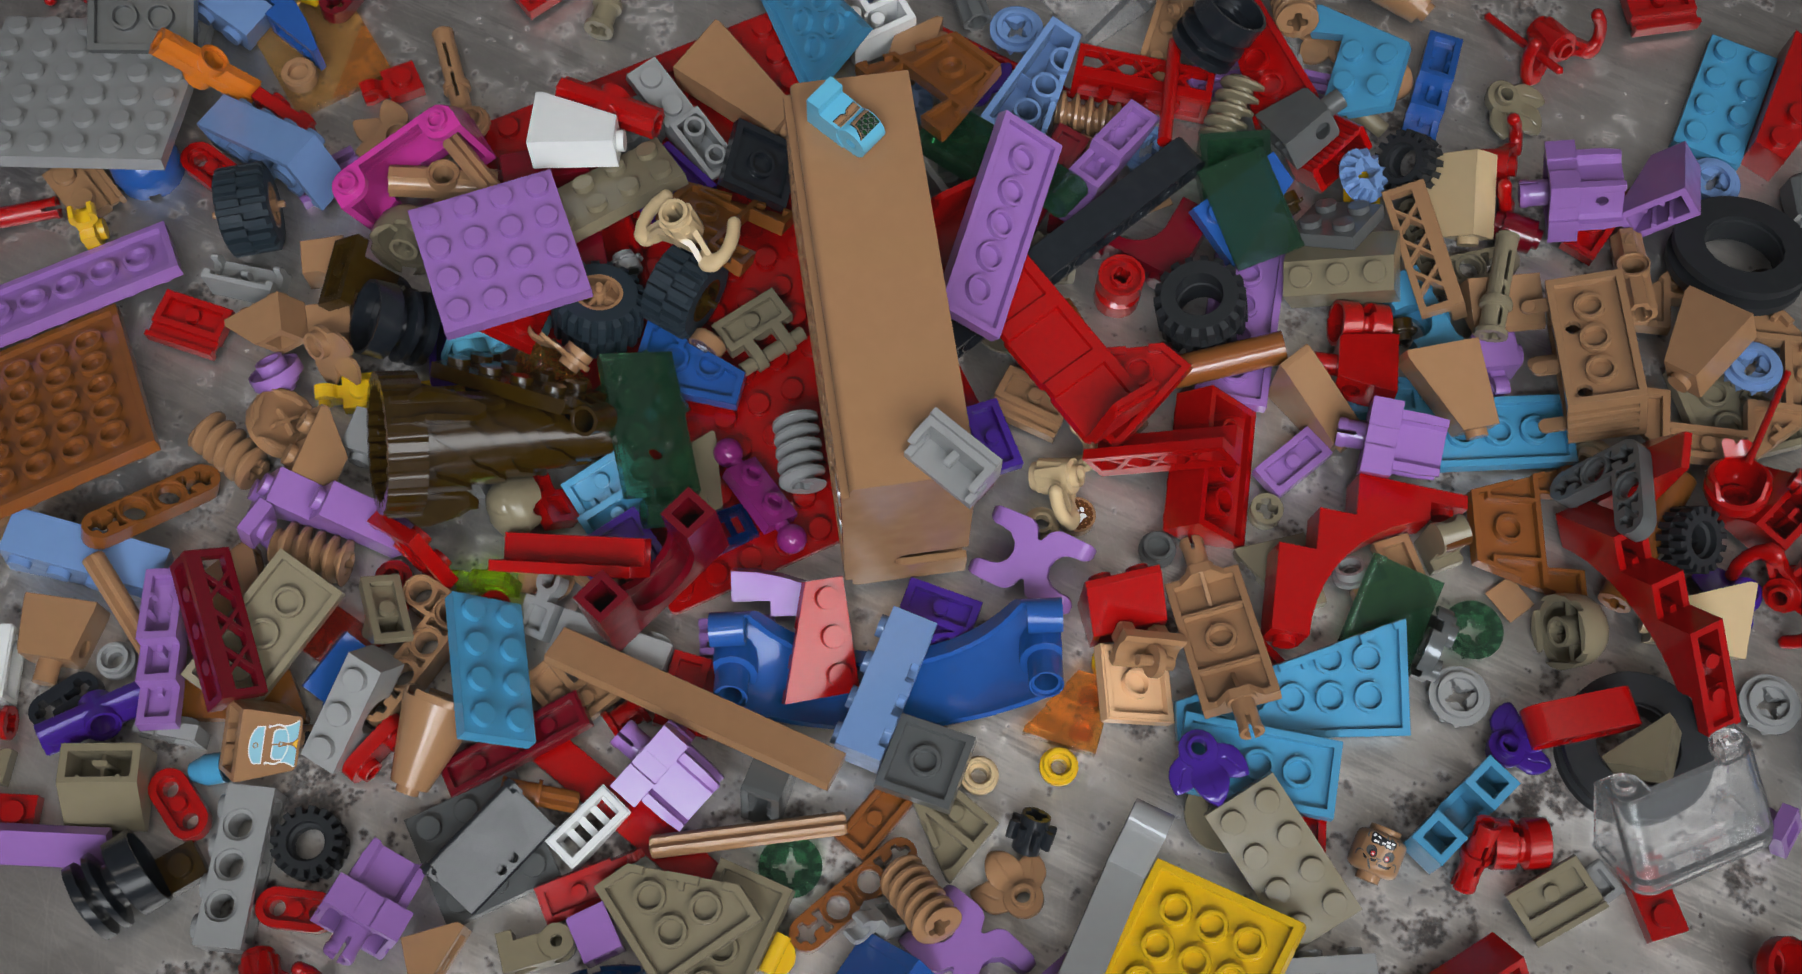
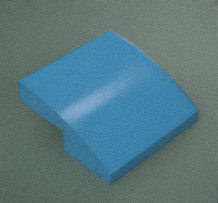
M625 444L561 484L564 492L580 515L577 519L587 535L633 506L643 520L660 510L646 478Z

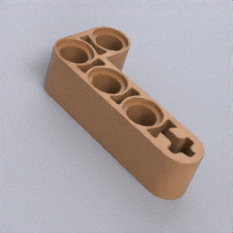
M417 574L405 582L403 592L409 607L422 620L413 631V641L404 642L393 657L405 664L400 676L408 671L414 672L410 682L420 684L418 689L425 691L450 659L445 598L452 591L428 575ZM425 590L432 591L428 600L416 602V598L421 592ZM438 641V646L432 653L422 654V648L427 642ZM397 680L392 691L398 697L395 699L390 694L389 698L380 701L370 711L366 721L374 729L389 716L395 713L400 715L403 690L406 684L397 685ZM378 706L387 707L383 714L378 711L375 712Z

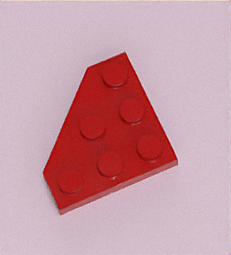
M1164 342L1126 348V346L1107 347L1140 387L1154 379H1157L1161 384L1156 391L1158 394L1145 409L1103 439L1111 447L1124 446L1191 372L1192 365Z

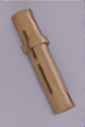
M448 26L438 27L433 30L432 38L435 42L439 64L445 81L443 84L444 95L449 98L451 106L460 108L472 106L469 95L471 85L470 81L464 76L454 38V31Z

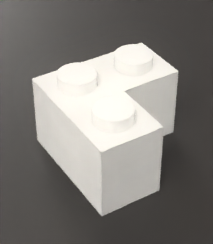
M844 0L873 28L849 57L854 66L858 62L865 60L869 62L883 56V54L889 53L894 35L916 26V16L906 0H879L873 4H869L867 0Z

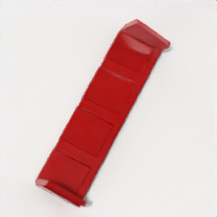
M976 177L942 191L931 198L943 274ZM1027 254L1000 338L1004 342V347L1038 388L1047 393L1051 398L1050 402L1083 442L1089 445L1091 443L1097 444L1145 409L1158 394L1156 391L1161 384L1157 379H1154L1140 387Z

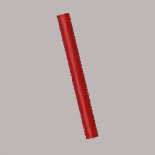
M1173 37L1168 41L1157 143L1161 147L1166 146L1172 141L1181 50L1177 47Z

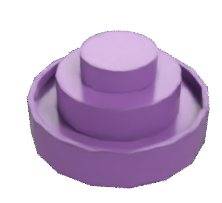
M275 352L256 363V370L250 375L248 380L254 391L259 394L278 388L293 391L297 387L296 382L299 380V374L303 371L304 366L296 353L282 354L281 352Z

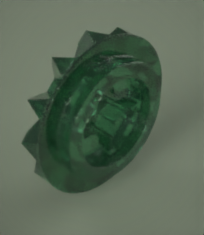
M1462 601L1449 609L1454 611V616L1458 618L1456 626L1459 627V632L1467 627L1468 622L1471 623L1472 628L1484 631L1475 637V642L1470 635L1458 632L1453 646L1448 648V650L1455 651L1461 655L1462 659L1469 658L1480 661L1493 655L1499 649L1503 641L1504 629L1499 616L1492 608L1478 601Z
M809 840L769 844L762 851L758 864L759 875L793 889L796 892L793 899L806 896L817 886L823 869L821 855L816 846ZM790 851H793V857L797 865L808 867V869L795 871L792 883H788L789 880L785 871L773 868L786 864Z

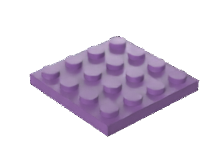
M550 169L408 210L448 341L593 297L588 277Z

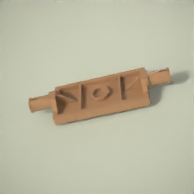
M1192 535L1194 549L1191 548L1188 537L1183 538L1179 543V547L1187 566L1185 574L1180 580L1164 584L1178 633L1184 634L1188 641L1183 649L1204 718L1208 719L1233 712L1241 739H1251L1249 724L1252 726L1255 738L1260 737L1264 734L1265 728L1261 722L1257 705L1282 699V695L1238 564L1221 568L1209 561L1201 536Z

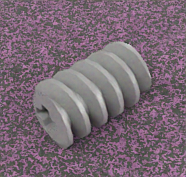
M808 409L794 410L782 414L773 421L774 444L777 448L775 456L778 460L777 471L781 475L779 477V486L786 492L811 494L826 487V480L819 479L826 471L824 466L818 465V463L823 461L824 456L822 452L816 451L822 446L820 438L814 437L820 432V427L817 424H813L818 420L816 411Z

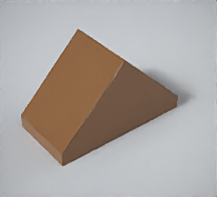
M457 921L401 937L407 974H446L472 931Z

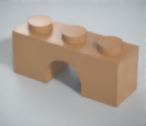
M344 235L300 241L302 274L311 289L323 287L335 240L345 238ZM355 292L351 306L333 311H328L318 306V303L305 305L308 332L312 326L321 324L333 332L340 333L350 343V319L358 293Z

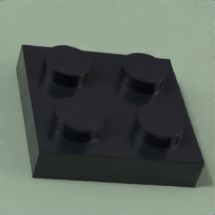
M741 118L737 119L733 123L717 185L751 200L764 202L767 207L778 212L783 211V208L787 206L790 195L786 139Z

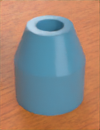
M221 752L204 754L189 763L188 777L190 781L207 786L229 783L231 780L218 769Z

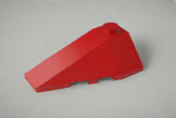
M1684 431L1647 440L1642 443V445L1650 450L1652 455L1655 501L1689 469L1693 433ZM1605 467L1595 477L1594 481H1597L1601 477L1605 470ZM1639 482L1631 487L1628 497L1632 496L1637 490ZM1612 490L1590 500L1613 510Z

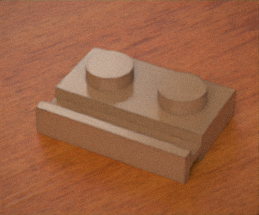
M51 168L42 174V177L65 207L72 206L76 210L86 207V202L91 201L96 205L98 218H103L112 212V207L122 202L124 204L127 202L126 198L103 169Z
M1010 364L993 398H997L1008 424L1053 444L1065 419L1050 402L1051 398L1047 393L1040 390L1024 370Z

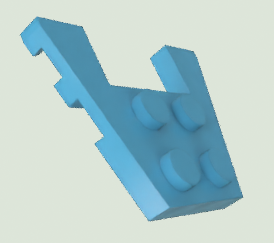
M1317 4L1319 22L1317 27L1310 33L1311 38L1342 41L1325 94L1326 96L1334 89H1337L1343 95L1347 102V107L1337 114L1352 119L1393 111L1412 50L1410 43L1324 5Z

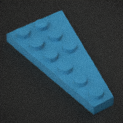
M761 0L799 83L827 80L830 76L834 77L873 30L844 0Z
M1406 618L1272 665L1281 690L1282 699L1257 705L1261 722L1266 727L1323 738L1411 736ZM1197 693L1174 701L1176 741L1181 739L1186 711L1203 714ZM1233 712L1216 716L1235 720Z

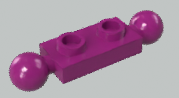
M724 438L718 441L714 447L713 456L720 466L727 468L722 478L765 535L776 530L778 532V546L786 553L795 554L803 550L807 543V534L801 526L790 524L798 513L758 459L753 457L743 461L742 446L735 439Z

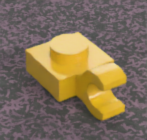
M87 201L86 207L76 210L72 206L66 207L69 223L78 229L80 240L88 250L105 244V239L110 238L107 223L104 218H98L96 205L93 202Z
M372 372L361 373L362 379L359 385H355L343 376H341L342 385L332 383L315 384V400H318L319 405L324 404L329 408L343 405L346 414H354L357 406L367 408V393Z

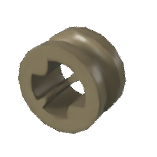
M1261 493L1255 496L1247 512L1249 522L1257 529L1271 530L1277 526L1283 516V503L1274 494ZM1263 504L1267 505L1268 511L1274 512L1269 519L1264 518L1263 513L1257 511L1260 510Z

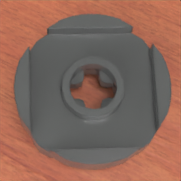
M1439 605L1436 607L1437 616L1431 614L1416 645L1414 653L1421 656L1417 665L1410 663L1408 670L1409 677L1423 683L1426 680L1433 683L1436 682L1443 666V661L1440 658L1444 646L1451 648L1459 632V627L1456 626L1458 618L1454 616V611Z

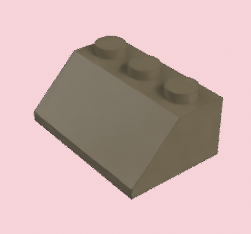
M1400 231L1371 232L1355 250L1288 245L1283 261L1284 299L1291 308L1332 306L1336 300L1358 301L1361 304L1400 302Z

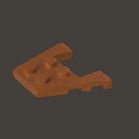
M957 31L915 44V50L901 55L893 51L883 54L882 61L868 65L867 60L855 64L856 76L909 70V76L912 80L941 101L940 104L920 115L921 127L941 142L949 137L1002 75L1001 63Z
M689 181L688 185L673 193L672 199L676 198L685 203H690L704 225L703 239L712 253L717 252L723 244L727 231V221L730 217H738L741 220V227L749 221L780 236L794 222L792 210L783 208V212L780 214L766 210V203L753 200L749 204L731 200L732 193ZM658 213L655 216V220H659ZM697 243L696 247L702 250L700 245ZM737 244L736 250L723 267L740 277L753 264L756 252Z
M1573 465L1562 466L1557 470L1534 473L1529 477L1518 480L1510 479L1471 489L1465 495L1468 496L1467 521L1473 535L1472 544L1469 545L1471 565L1547 596L1563 592H1574L1587 596L1585 570L1549 568L1547 566L1541 499L1553 500L1550 496V486L1558 474Z

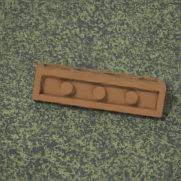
M1424 178L1381 192L1393 230L1400 231V253L1422 320L1449 311L1453 321L1467 317L1465 301ZM1412 194L1415 204L1408 214L1394 209L1392 200ZM1417 212H1418V215H1419V218H1420V219L1415 218ZM1398 219L1404 221L1401 226L1399 225ZM1410 224L1420 227L1424 231V236L1418 245L1405 240L1403 237ZM1408 249L1414 251L1411 257L1409 256ZM1420 254L1434 261L1435 265L1428 276L1415 271L1413 268ZM1437 274L1439 276L1440 281L1435 279ZM1418 280L1424 282L1421 288L1419 286ZM1431 285L1444 291L1446 301L1426 307L1423 297Z

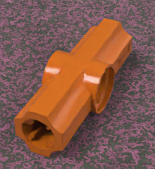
M164 27L156 33L153 42L150 44L149 54L182 71L185 80L196 89L206 90L212 87L237 100L244 98L252 103L251 95L261 86V80L230 64L227 55L220 48L212 44L199 47Z

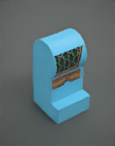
M832 76L806 100L807 121L840 147H844L857 157H863L885 135V128L878 117L868 109L862 108L843 92V85Z

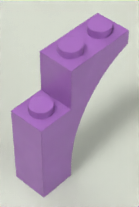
M281 466L270 474L266 473L262 480L256 479L248 493L247 499L252 502L247 512L250 511L259 498H262L273 505L277 519L290 522L295 521L348 540H354L355 543L390 558L402 555L392 546L395 542L391 537L379 530H375L367 522L377 511L374 499L335 480L322 486ZM405 517L392 518L410 529L414 526Z

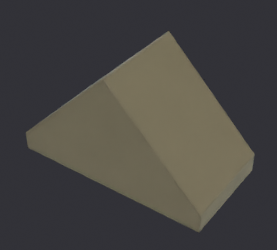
M1669 712L1601 757L1616 777L1672 785L1682 732L1675 718Z

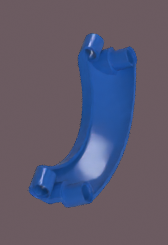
M1062 597L1015 599L985 623L969 632L950 640L930 645L902 713L945 726L989 717L1060 694L1064 688L1061 632L1064 631ZM755 610L709 613L708 639L710 647H714L713 668L715 678L713 694L776 722L831 730L835 729L838 721L844 722L849 708L845 707L849 693L786 705L782 704L783 692L786 690L789 673L787 668L789 656L792 654L794 632ZM854 650L860 685L865 674L860 671V667L867 651Z

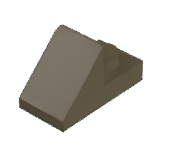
M400 575L360 577L359 591L365 614L362 636L373 645L413 641L414 635Z

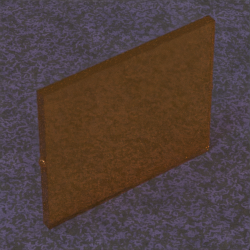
M296 1L308 22L327 66L322 71L316 67L319 74L318 83L312 90L305 93L290 91L281 77L282 67L287 61L304 56L275 34L272 27L257 42L260 51L297 112L304 110L309 115L360 91L358 83L365 79L382 80L379 71L391 68L357 11L346 22L333 24L324 19L319 5L314 7Z

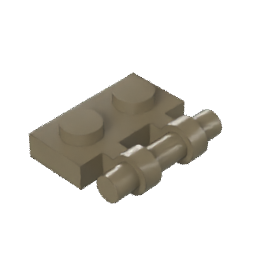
M770 288L711 325L712 332L725 343L726 350L732 359L744 351L747 353L749 358L738 365L742 371L746 372V377L757 370L762 372L770 367L769 362L783 353L789 355L797 350L796 345L807 339L804 330L800 326L789 333L784 326L793 321V316L773 288ZM772 334L777 341L761 350L757 343Z

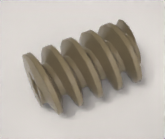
M1230 74L1221 78L1220 84L1223 88L1215 92V98L1218 101L1210 103L1209 110L1212 114L1204 117V123L1207 127H1202L1198 131V136L1207 144L1235 153V150L1230 146L1231 142L1242 143L1243 141L1235 133L1236 130H1248V125L1241 121V118H1253L1254 113L1247 108V105H1258L1260 102L1252 95L1253 91H1265L1263 85L1240 74Z

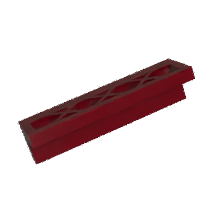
M219 547L183 551L169 567L207 712L222 711L235 700L265 696L268 693V688L230 548ZM219 559L223 572L219 581L205 572L202 561ZM217 592L231 601L233 611L229 617L214 608L212 599ZM226 629L241 639L243 647L238 654L224 645L222 635ZM236 666L250 674L253 687L236 689L232 675Z

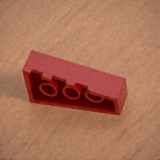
M1797 30L1777 56L1778 60L1741 162V165L1768 182L1802 140V33Z

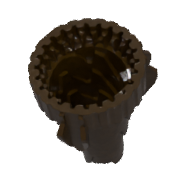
M415 370L373 371L369 379L366 415L367 446L371 487L377 511L382 516H387V518L405 517L410 523L421 529L460 517L470 510L479 509V499L467 491L472 490V485L505 483L508 477L547 475V469H563L570 466L586 465L597 461L602 455L612 453L614 439L611 437V431L590 436L578 435L571 426V413L558 415L485 392L451 391L445 389L444 386L422 384Z

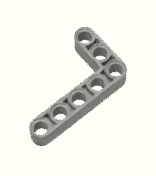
M1139 798L1136 799L1105 863L1057 974H1105L1143 881L1166 839L1175 815Z

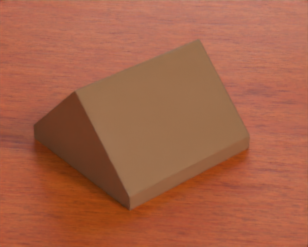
M1540 272L1513 275L1509 295L1513 302V310L1508 313L1505 329L1508 332L1545 329V313L1526 315L1521 311V305L1524 301L1543 298ZM1489 277L1468 278L1459 284L1467 311V317L1464 319L1473 335L1474 328L1480 322L1482 309L1479 307V300L1487 292Z

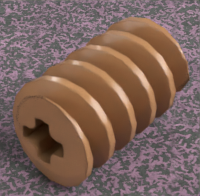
M1270 0L1275 24L1286 37H1304L1317 27L1319 14L1315 0Z
M1062 90L1052 129L1055 124L1061 122L1079 133L1085 130V135L1094 137L1122 109L1121 102H1117L1110 111L1108 110L1107 99H1103L1098 108H1096L1093 96H1090L1083 105L1081 104L1080 93H1076L1071 102H1069L1066 90Z
M222 411L211 413L191 431L187 440L188 446L192 447L198 455H203V458L208 463L214 464V467L219 472L224 473L230 481H234L241 490H248L256 479L262 480L263 476L269 472L270 462L265 461L268 454L259 449L250 437L247 438V433L244 429H236L237 425L233 420H226V416Z
M295 521L291 522L286 530L278 528L274 532L267 550L268 563L281 548L330 584L337 583L342 588L347 583L355 563L354 540H347L341 548V537L334 535L327 543V533L323 530L319 531L313 539V528L306 526L299 534L300 527Z
M904 855L895 859L887 866L880 880L881 891L893 908L896 909L897 914L918 942L935 944L945 940L958 929L962 921L961 912L957 907H954L952 900L946 896V892L938 885L934 876L930 875V871L922 864V860L918 856Z

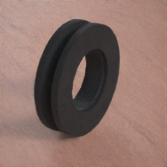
M1718 196L1701 200V215L1674 225L1665 247L1664 258L1670 276L1684 292L1689 285L1751 312L1754 316L1777 313L1789 307L1799 297L1802 291V227L1782 211L1753 199ZM1716 239H1729L1749 244L1762 252L1770 261L1772 269L1763 272H1745L1729 267L1713 256L1707 249L1706 242Z
M1631 671L1616 672L1602 676L1588 684L1576 695L1619 686H1629L1640 716L1647 718L1651 723L1659 720L1669 712L1675 718L1682 732L1672 785L1661 783L1633 785L1619 779L1604 765L1597 751L1596 738L1553 747L1558 772L1566 787L1581 804L1595 814L1610 821L1629 825H1643L1668 818L1690 805L1706 787L1714 761L1712 736L1707 737L1698 732L1693 701L1688 696L1678 692L1676 686L1670 682L1647 673Z

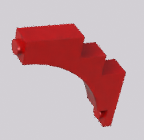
M1360 473L1347 486L1345 512L1320 507L1307 521L1305 546L1279 541L1267 554L1260 629L1263 640L1272 642L1274 647L1280 649H1292L1299 646L1310 635L1312 616L1325 582L1342 560L1362 547L1379 540L1405 533L1416 534L1430 520L1432 522H1442L1458 513L1463 514L1468 510V496Z
M1588 501L1578 507L1567 508L1556 513L1562 547L1575 553L1598 570L1619 591L1641 619L1661 652L1677 691L1692 698L1698 732L1711 737L1740 723L1741 718L1723 618L1690 605L1684 570L1653 558L1649 538L1644 541L1634 542L1620 534L1615 528L1614 510Z

